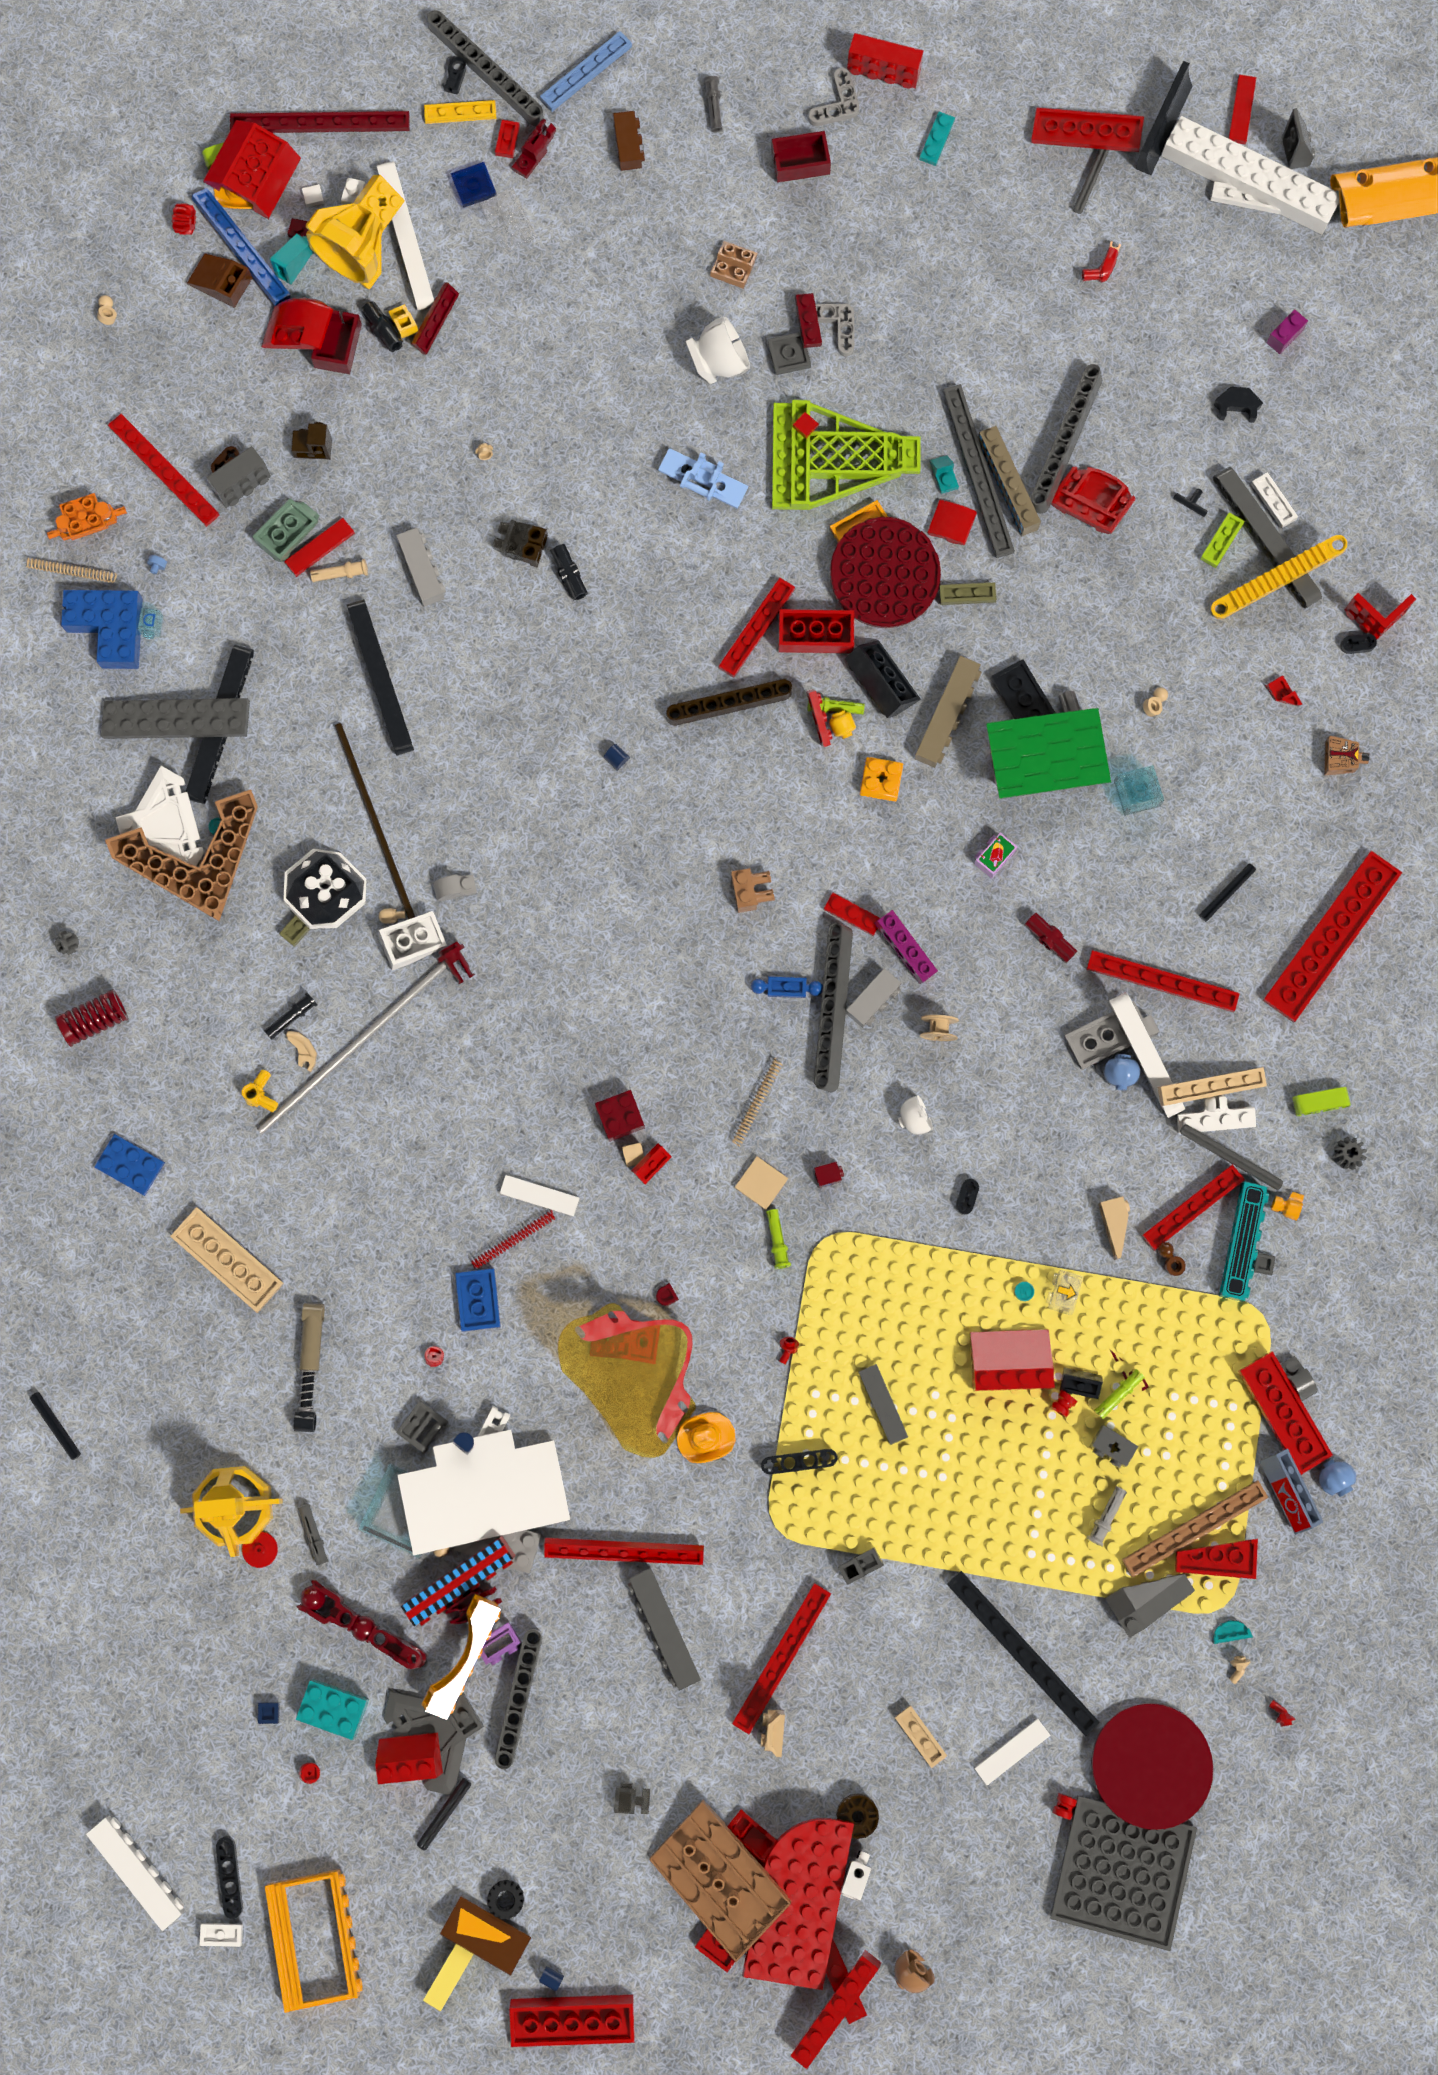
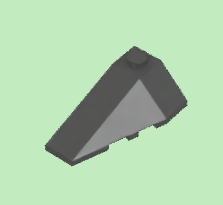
M1182 1573L1153 1582H1143L1140 1585L1122 1587L1107 1596L1106 1600L1130 1638L1150 1626L1191 1595L1195 1589L1186 1575Z

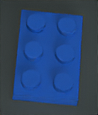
M114 1134L94 1168L145 1196L165 1162Z
M495 1269L455 1273L461 1332L500 1328Z

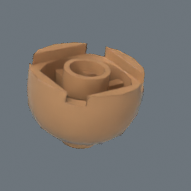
M912 1949L906 1950L896 1960L894 1966L896 1983L903 1990L905 1989L911 1993H921L935 1982V1977L932 1969L927 1970L920 1962L925 1961L921 1955Z

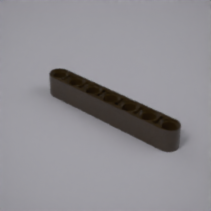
M780 679L672 704L666 710V718L670 725L677 726L785 701L792 695V684L787 679ZM781 687H786L789 691L786 693H782L779 691V689ZM767 691L771 695L768 697H763L761 693ZM749 695L752 697V700L745 701L743 697ZM726 700H732L734 701V704L728 706L724 702ZM708 704H714L716 708L713 710H709L706 708V706ZM691 708H695L698 710V712L695 714H690L688 710ZM676 712L679 714V717L672 718L670 714Z

